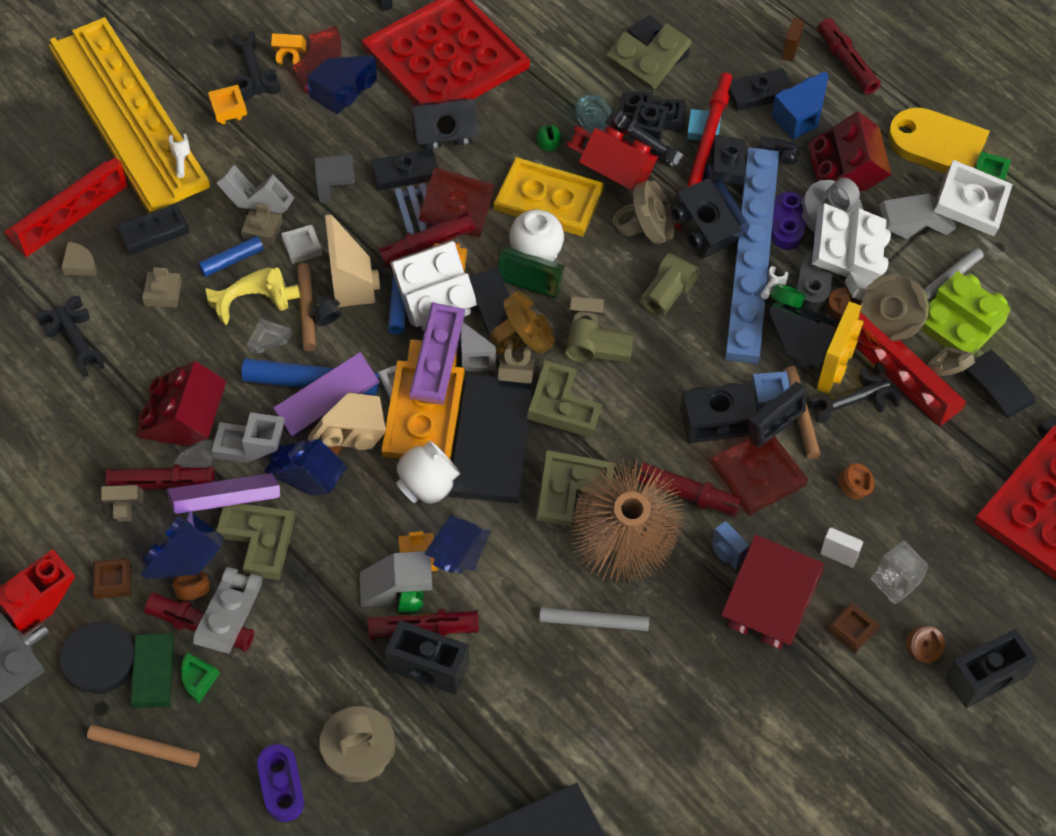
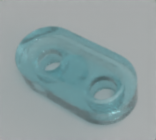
M597 95L581 97L576 103V118L582 127L591 132L594 131V128H607L608 125L604 122L613 111L604 99Z

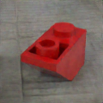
M52 549L0 586V610L13 627L23 634L38 624L39 621L43 622L53 615L74 580L75 575Z

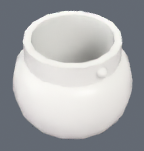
M539 209L529 210L520 214L512 223L509 233L512 249L550 261H554L557 258V254L560 252L564 242L563 228L558 219L548 211Z
M429 440L423 447H413L400 458L397 464V473L400 479L396 484L413 503L420 499L424 503L433 504L448 495L453 488V480L460 475V472L445 453Z

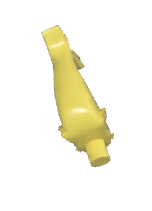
M264 268L240 278L225 290L216 291L205 288L210 307L216 309L220 322L225 325L228 324L230 318V303L238 296L252 293L266 295V297L271 298L280 311L288 309V300L301 297L298 285L286 287L279 268Z

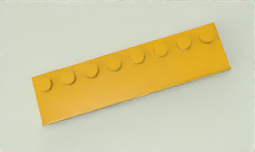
M106 17L72 30L73 35L57 41L55 37L50 39L51 44H48L51 55L113 157H116L121 162L124 175L148 214L210 188L209 179L191 151L184 159L185 176L183 178L177 177L176 159L171 153L169 136L173 135L174 142H181L183 138Z

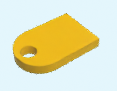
M910 108L898 113L894 117L889 129L888 140L894 152L905 160L946 174L953 160L974 168L990 130L933 110ZM898 128H909L912 130V133H903Z

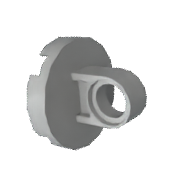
M845 177L837 181L820 180L812 184L801 199L803 221L810 230L815 232L817 210L824 203L851 214L858 209L864 210L859 199L860 192L853 181Z

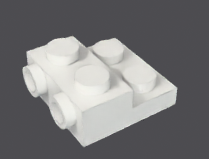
M953 160L943 178L934 212L994 236L999 229L1013 184Z
M824 203L817 210L812 264L847 277L850 272L871 280L882 276L886 272L889 263L888 259L883 257L884 248L889 243L891 232L886 229V219L862 209H858L851 214Z
M452 240L390 262L409 322L415 327L421 326L422 330L426 329L432 302L464 308L465 316L471 314L470 308L477 305L467 273H464L455 242Z

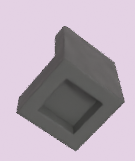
M352 155L314 158L319 203L332 202L330 186L355 183Z

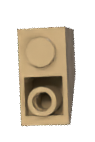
M348 393L322 417L308 436L309 443L323 444L327 447H353L358 450L372 449L386 432L380 396Z

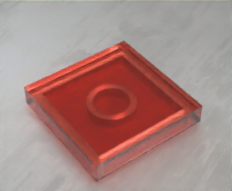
M434 167L418 221L435 225L468 210L476 230L465 234L480 238L495 185Z
M775 436L760 448L750 443L749 438L711 459V465L733 495L743 497L741 506L749 516L807 486L808 478Z

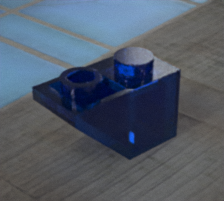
M367 55L329 58L307 76L310 98L338 115L345 107L352 105L356 97L365 89L372 87L377 80L375 57Z
M320 439L279 445L277 451L271 453L269 458L271 461L264 472L266 474L272 473L275 479L306 494L320 495L331 493L348 466Z
M191 511L184 519L178 516L166 529L165 534L169 537L163 544L159 546L154 543L143 556L142 561L145 562L141 575L145 579L198 575L220 550L224 537Z
M451 515L428 546L425 555L435 559L433 562L435 567L450 573L454 571L461 574L463 570H475L491 531L461 517Z

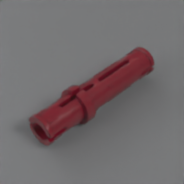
M827 18L819 23L817 32L829 45L830 53L840 59L848 72L863 89V92L869 95L878 90L881 86L880 79L876 77L852 46L851 38L841 32L832 18Z
M467 210L458 216L435 224L414 234L409 232L405 234V238L380 247L379 251L386 267H390L391 261L434 247L435 243L442 244L458 236L476 230V227Z
M643 462V466L641 465V472H647L649 475H652L654 472L649 486L660 474L659 481L656 483V489L661 486L663 488L660 491L665 489L663 492L667 490L670 491L668 492L669 494L674 492L676 493L673 494L674 496L697 503V508L705 510L708 507L736 518L739 508L727 505L726 502L741 506L742 496H736L713 488L714 484L709 482L702 484L665 470L662 471V469L652 465L649 467V464ZM640 475L638 484H642L645 475ZM649 476L645 477L643 485L647 484L650 479Z
M174 464L173 468H111L106 471V486L138 485L142 490L170 489L215 482L213 466L183 468L182 464Z
M156 592L151 593L144 609L146 615L170 622L175 629L183 630L186 628L193 632L196 631L205 612L193 608V604L183 601L179 603L158 595ZM242 626L233 647L241 649L243 652L248 651L255 631Z
M437 609V613L368 616L369 640L392 638L399 620L446 637L447 634L479 633L478 609L460 612H445V609Z

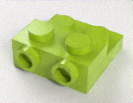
M957 271L938 289L936 297L929 303L928 317L921 331L944 347L955 348L973 353L974 355L1005 324L1011 308L1008 306L1007 300L1003 295L996 292L990 294L983 289L977 277L972 274L963 275Z

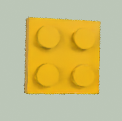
M848 302L827 350L816 390L829 395L834 383L841 384L847 368L846 364L848 359H851L858 343L857 338L864 321L858 319L861 305Z

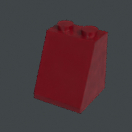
M755 534L721 614L723 618L728 619L726 627L747 635L749 629L763 634L761 642L780 650L783 643L791 646L824 572V563Z

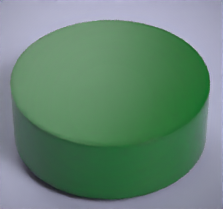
M779 283L774 285L770 295L781 303L797 308L802 307L806 297L803 292Z

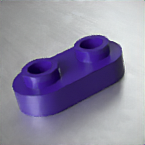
M795 192L781 193L777 196L774 204L771 240L774 245L784 250H792L800 246L804 236L805 222L801 215L803 213L802 196Z
M275 744L268 746L260 753L257 760L264 803L268 814L274 820L289 822L296 819L304 808V796L295 755L290 748L284 745ZM275 764H283L285 766L281 772L271 771ZM283 799H290L292 801L291 805L287 808L278 806Z

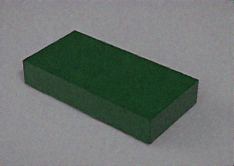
M504 246L500 250L497 268L505 283L556 298L560 292L565 265Z
M173 633L136 634L131 694L133 708L171 707L175 640Z

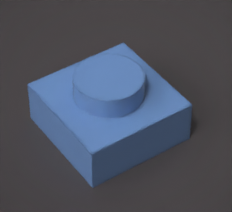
M787 372L753 374L752 386L757 410H761L769 400L775 399L790 387Z
M727 521L715 528L712 541L715 554L723 562H728L735 570L743 564L750 545Z

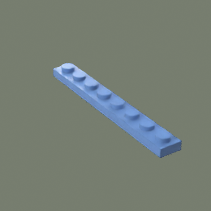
M748 147L741 212L750 228L746 233L740 234L738 237L725 360L758 364L760 359L765 299L761 297V293L767 286L779 151Z

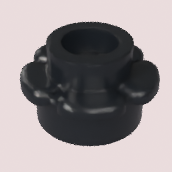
M322 297L312 304L313 309L309 315L311 318H314L318 326L329 325L339 319L342 314L338 307L340 302L337 299L331 300L330 297Z

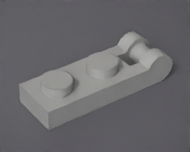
M226 567L222 580L194 633L193 644L229 654L259 593L262 576L252 573L250 576L239 574L238 569ZM235 587L244 590V592L233 590V588Z

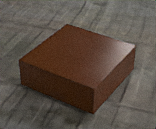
M793 18L785 39L782 60L792 62L795 59L804 27V22L801 19Z
M130 558L93 561V595L95 599L132 596V563Z
M851 602L828 626L827 631L856 654L878 631L880 624Z

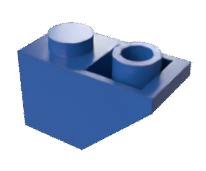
M822 72L814 77H808L802 83L790 89H784L775 95L771 116L792 140L818 128L829 76L826 72Z

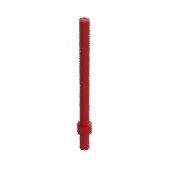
M721 73L717 88L711 94L709 100L710 111L686 188L702 180L722 111L726 110L730 98L728 91L732 75L729 73ZM675 222V228L679 231H684L680 224Z

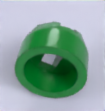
M553 124L542 125L538 129L536 144L541 150L554 151L559 148L561 133L557 126ZM548 135H552L553 139L549 140Z
M399 592L397 612L411 614L419 611L424 605L422 601L424 599L423 592Z

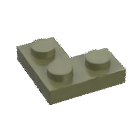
M666 23L648 46L624 31L606 55L610 61L655 90L692 43L690 38Z
M545 360L529 407L527 419L593 438L602 404L570 395L577 369Z
M546 450L543 459L535 520L570 526L573 520L576 494L584 495L582 491H586L585 487L589 488L588 484L595 489L589 480L591 479L596 483L595 478L600 483L603 481L607 486L601 475L602 473L607 480L608 475L611 481H613L610 475L612 473L613 476L610 463L608 461Z
M249 504L223 506L216 534L218 539L249 543L243 566L244 575L250 576L252 573L262 576V578L280 580L295 514L292 510Z

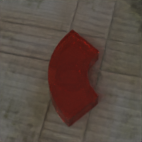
M336 26L308 35L310 43L309 53L302 61L293 65V73L305 93L324 84L333 75V70L338 61L341 60V38Z

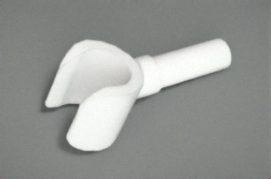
M184 134L183 141L174 142L173 135H170L169 144L171 153L176 159L177 177L183 178L185 176L184 159L190 153L188 137Z
M770 267L767 286L762 291L761 297L767 299L777 283L786 285L788 272H785V275L782 277H777L774 275L776 267Z

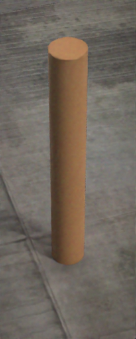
M302 263L297 266L301 295L299 299L303 349L305 351H314L316 349L314 318H311L309 315L313 309L311 270L309 264Z
M789 366L784 369V372H787L789 386L793 385L796 381L801 384L795 366ZM806 404V411L796 419L808 459H815L820 456V450Z
M93 724L89 727L87 739L194 768L197 766L200 758V753Z

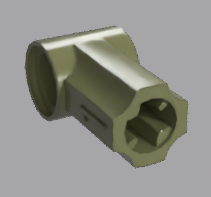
M668 253L659 266L656 278L641 296L640 304L645 307L648 313L655 317L659 315L665 316L682 292L687 293L692 288L699 274V267L672 253Z
M576 319L570 324L565 354L570 360L578 363L591 362L594 358L630 363L634 333L602 329L592 320Z

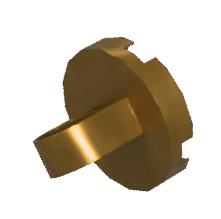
M516 291L504 300V308L509 319L497 326L489 335L497 354L504 355L508 344H512V352L527 344L531 349L540 354L554 346L552 343L555 342V336L543 313L537 316L530 308L535 303L520 291Z

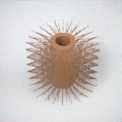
M635 465L634 473L632 469L633 482L630 466L629 479L628 472L626 476L625 471V482L623 476V484L620 470L617 476L615 474L614 484L607 475L609 481L607 483L605 480L606 488L603 485V481L600 483L594 478L597 484L594 485L592 483L595 489H589L593 493L586 489L585 492H588L587 495L590 497L587 496V499L579 500L576 503L577 507L574 509L578 510L573 514H577L573 519L580 517V519L573 521L574 523L587 522L580 523L579 525L590 526L574 525L577 526L574 528L580 529L569 530L585 531L572 535L588 534L583 536L588 539L580 542L583 543L589 540V546L587 545V547L577 551L580 552L586 549L590 552L598 546L594 550L596 551L595 555L590 560L597 558L600 563L604 558L599 572L612 550L614 552L609 565L615 551H617L611 578L617 567L618 580V568L621 575L620 563L623 576L624 567L626 571L627 566L628 578V562L630 573L632 563L633 574L636 568L638 570V563L639 565L642 563L646 569L644 563L648 564L647 556L653 566L652 561L660 567L656 560L658 559V562H662L658 555L661 553L663 555L661 558L664 560L666 559L664 556L669 558L666 551H670L673 546L669 549L666 545L671 543L668 541L676 538L677 535L674 534L679 531L667 529H678V526L681 525H677L674 522L679 521L673 520L686 518L663 519L670 518L669 516L685 514L668 513L682 509L666 510L685 504L668 505L674 502L662 504L663 502L659 501L668 497L665 495V492L655 498L663 487L655 490V480L652 482L655 487L649 486L654 472L640 494L639 492L645 480L644 477L637 492L642 467L636 478Z

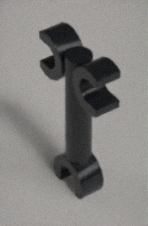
M249 31L250 39L248 41H240L237 34L233 35L235 50L242 53L248 76L240 75L234 78L235 85L239 86L244 101L252 98L254 94L260 95L265 92L274 95L281 92L280 83L277 81L276 69H269L260 74L254 53L257 42L253 31Z
M617 110L615 113L611 112L604 122L606 125L622 131L633 139L649 145L651 151L659 155L664 162L671 166H676L683 156L676 149L666 146L636 126L637 121L624 116L621 110Z
M74 296L66 302L65 307L60 306L54 311L43 310L36 316L40 325L52 322L43 327L47 338L56 336L63 328L78 354L77 365L81 375L87 377L89 376L86 369L87 364L95 362L100 369H104L105 364L98 351L90 350L75 324L88 321L90 316L87 308L75 311L81 308L83 304L80 296Z
M878 362L874 368L877 376L869 375L865 368L860 369L858 377L863 385L862 387L831 398L823 394L813 395L809 399L808 407L811 409L819 406L824 409L819 411L816 416L817 423H823L830 419L832 411L876 396L874 407L880 413L884 412L886 406L883 399L891 400L893 405L898 407L902 399L901 394L897 389L890 387L889 381L884 379L886 369L883 364Z

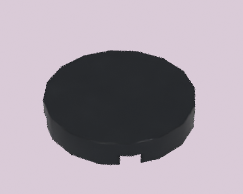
M92 622L78 628L67 638L61 649L60 665L66 680L76 690L94 692V694H105L119 688L130 677L133 671L135 648L129 634L120 626L109 622Z

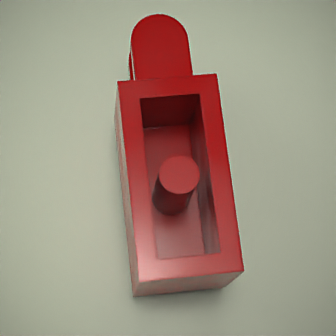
M579 125L574 126L575 134L571 141H567L566 146L582 154L579 163L633 191L635 185L648 180L658 159V156L650 153L651 147L636 139L631 143L623 139L625 133L611 126H607L606 129L594 128L593 132ZM588 137V138H590V139H589V141H588V143H587V146H586V148H585V147H583V144H584L586 138Z

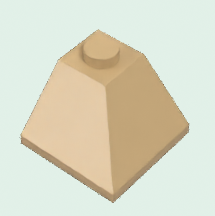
M325 215L334 296L340 302L338 307L375 303L374 290L380 289L378 270H371L370 257L332 215Z

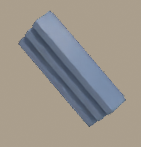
M425 183L419 184L417 189H414L413 185L407 186V191L403 192L401 188L394 189L406 234L409 232L414 234L405 200L410 199L420 231L427 228L417 200L418 197L422 198L430 226L438 224Z

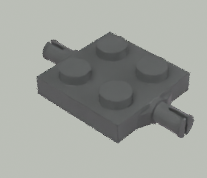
M0 613V703L45 672L44 667L35 657L32 649L33 644L47 634H50L42 621H39L38 624L22 634L13 628L3 614Z

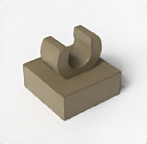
M256 203V210H249L242 227V239L248 240L258 236L262 244L273 246L283 222L282 214L270 212V206Z
M155 267L153 272H147L142 298L144 306L177 308L182 284L180 273H169L167 268Z
M571 297L570 312L576 313L573 321L588 316L598 324L596 314L603 315L604 299Z
M512 344L507 345L505 354L501 357L498 380L532 384L535 359L530 358L531 348L529 346H525L524 356L515 357L512 354Z
M138 485L102 486L101 501L108 506H113V519H117V522L132 521V505H143V490Z

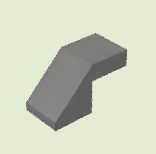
M235 165L226 170L216 183L239 208L256 210L255 206L258 203L270 206V212L282 214L294 200L293 195L274 174L255 188Z
M929 193L885 200L879 204L882 217L886 219V229L905 239H908L925 226L945 235L956 229L953 219L934 212L938 198Z
M463 322L457 350L462 352V368H464V372L496 371L495 346Z
M250 412L247 426L220 422L211 451L213 458L249 463L277 451L285 418Z
M430 551L393 553L360 572L361 608L397 605V592L432 590Z

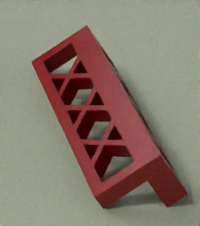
M114 157L109 162L105 161L5 230L6 239L26 258L128 187L121 162Z
M860 312L858 319L864 322L857 338L856 348L873 365H876L878 362L883 364L886 369L885 376L940 427L964 409L966 401L905 344L901 341H891Z

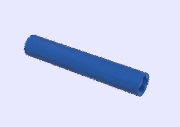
M245 358L242 365V381L305 388L335 368ZM374 372V374L376 375V377H377L378 380L380 381V375H379V373ZM379 383L363 394L377 396Z

